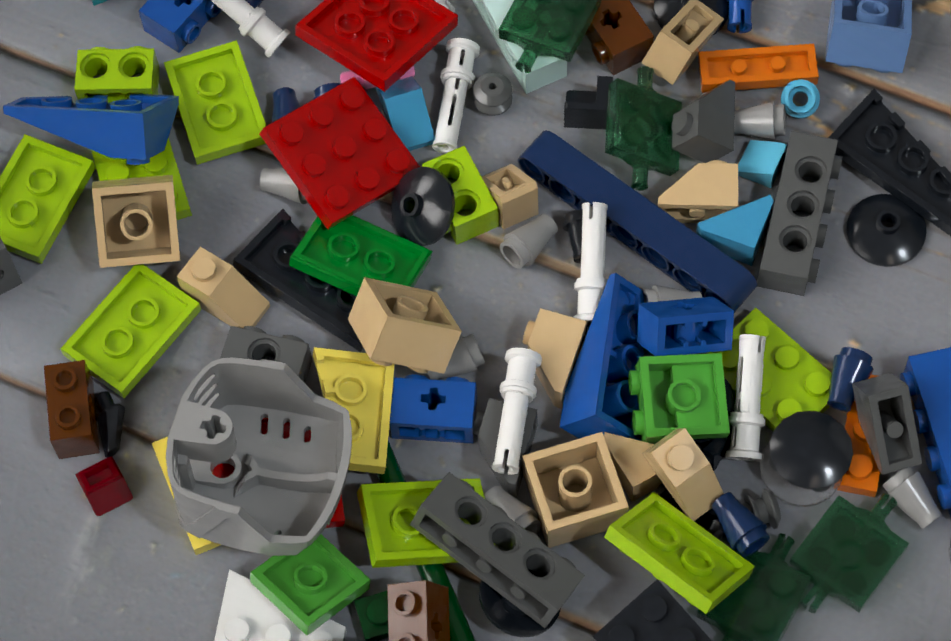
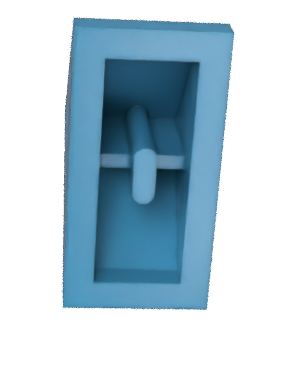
M413 76L397 80L385 92L376 87L387 122L408 151L432 145L435 136L423 91Z
M771 195L699 222L697 223L696 234L733 260L752 266L770 223L774 200Z

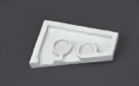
M229 569L214 641L346 640V627L331 619L307 636L250 582V579Z

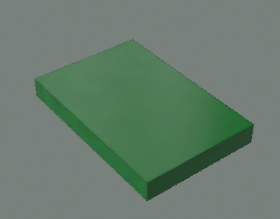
M354 215L330 229H327L317 216L291 255L289 266L357 296L364 277L414 287L431 260L432 250Z

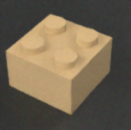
M172 175L93 181L92 195L100 268L180 261Z
M366 277L363 279L348 317L350 325L370 360L382 366H391L392 364L407 366L418 373L433 371L444 374L462 332L437 292Z
M603 432L522 455L523 475L535 511L538 513V520L541 522V529L547 547L552 548L605 532L613 522L629 511V506Z

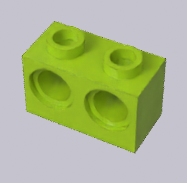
M133 46L128 49L93 47L91 49L77 50L74 90L78 100L94 97L95 95H108V103L117 100L130 99L131 94L158 95L160 67L154 48ZM143 73L138 77H131L134 74ZM104 74L101 77L93 78L95 75Z
M465 145L422 163V167L437 169L447 178L457 180L451 184L455 197V211L452 223L446 234L451 233L456 245L499 227L498 207ZM464 209L474 211L472 214L467 216L457 214L459 211Z

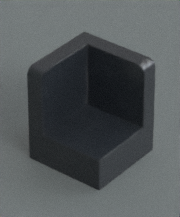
M597 76V92L576 90L566 92V102L564 103L565 128L611 129L613 77Z

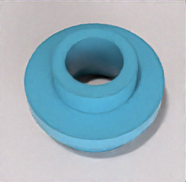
M803 79L794 80L783 89L781 104H785L786 113L791 117L797 119L807 118L818 109L820 94L816 86L810 81ZM797 93H805L808 96V102L804 106H796L793 103V97Z

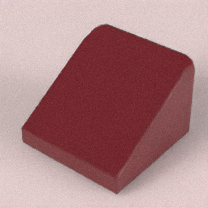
M113 456L75 474L97 516H101L133 499V495Z

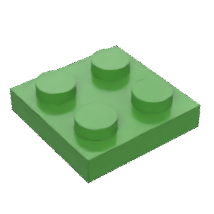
M322 534L299 554L272 556L250 572V582L307 636L369 590L371 580Z

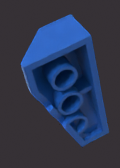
M131 94L130 99L117 100L108 103V95H95L94 97L76 100L75 103H73L70 96L22 97L4 105L3 112L6 115L110 158L126 159L127 164L140 165L149 163L151 157L165 150L178 109L179 96Z
M617 273L609 275L564 394L560 428L578 439L603 432L604 435L607 432L642 441L641 435L633 434L632 412L633 410H639L638 395H630L628 375L630 370H635L639 357L644 356L643 347L637 343L639 303H644L643 290Z

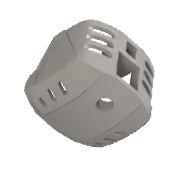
M233 357L220 358L210 362L190 382L181 397L167 439V472L180 525L188 533L198 538H204L239 550L266 554V556H289L302 552L320 536L327 524H330L346 482L352 450V427L348 410L334 401L314 394L286 363L265 359L259 361ZM266 417L268 418V432L261 434L262 419ZM290 422V436L284 439V424ZM307 430H311L310 442H304ZM221 463H228L235 468L233 474L226 478H218L212 474L215 466Z

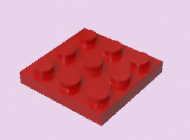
M324 0L295 25V35L385 92L458 26V15L434 0Z
M355 76L265 126L259 134L327 229L392 192L406 173L420 167Z

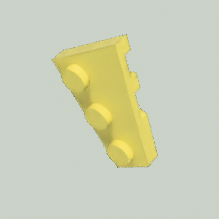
M314 347L313 358L323 397L336 402L349 412L352 427V450L348 470L384 474L395 364L391 366L376 364L370 360L367 353Z

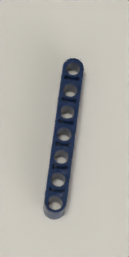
M543 131L519 156L518 164L529 177L575 210L582 209V204L587 202L591 203L590 206L592 207L593 202L607 204L606 232L691 292L700 291L702 297H714L734 310L735 313L758 286L755 277L745 267L551 131Z

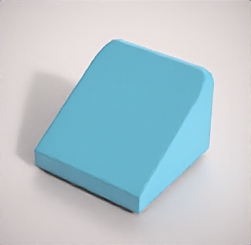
M750 140L738 164V176L771 188L785 160L788 145L781 142Z

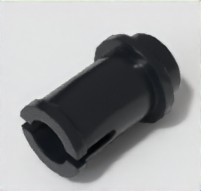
M583 209L567 213L565 215V222L562 225L563 229L569 234L574 254L573 258L576 263H581Z

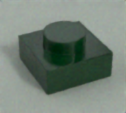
M388 591L354 600L365 640L380 641L389 638Z

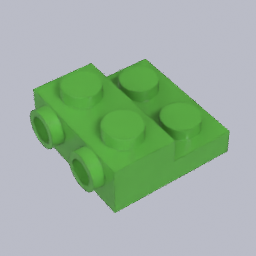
M722 353L639 357L635 370H630L628 375L630 395H638L639 410H633L632 412L634 435H641L642 441L656 444L672 431L680 428H686L693 439L728 437L730 429Z

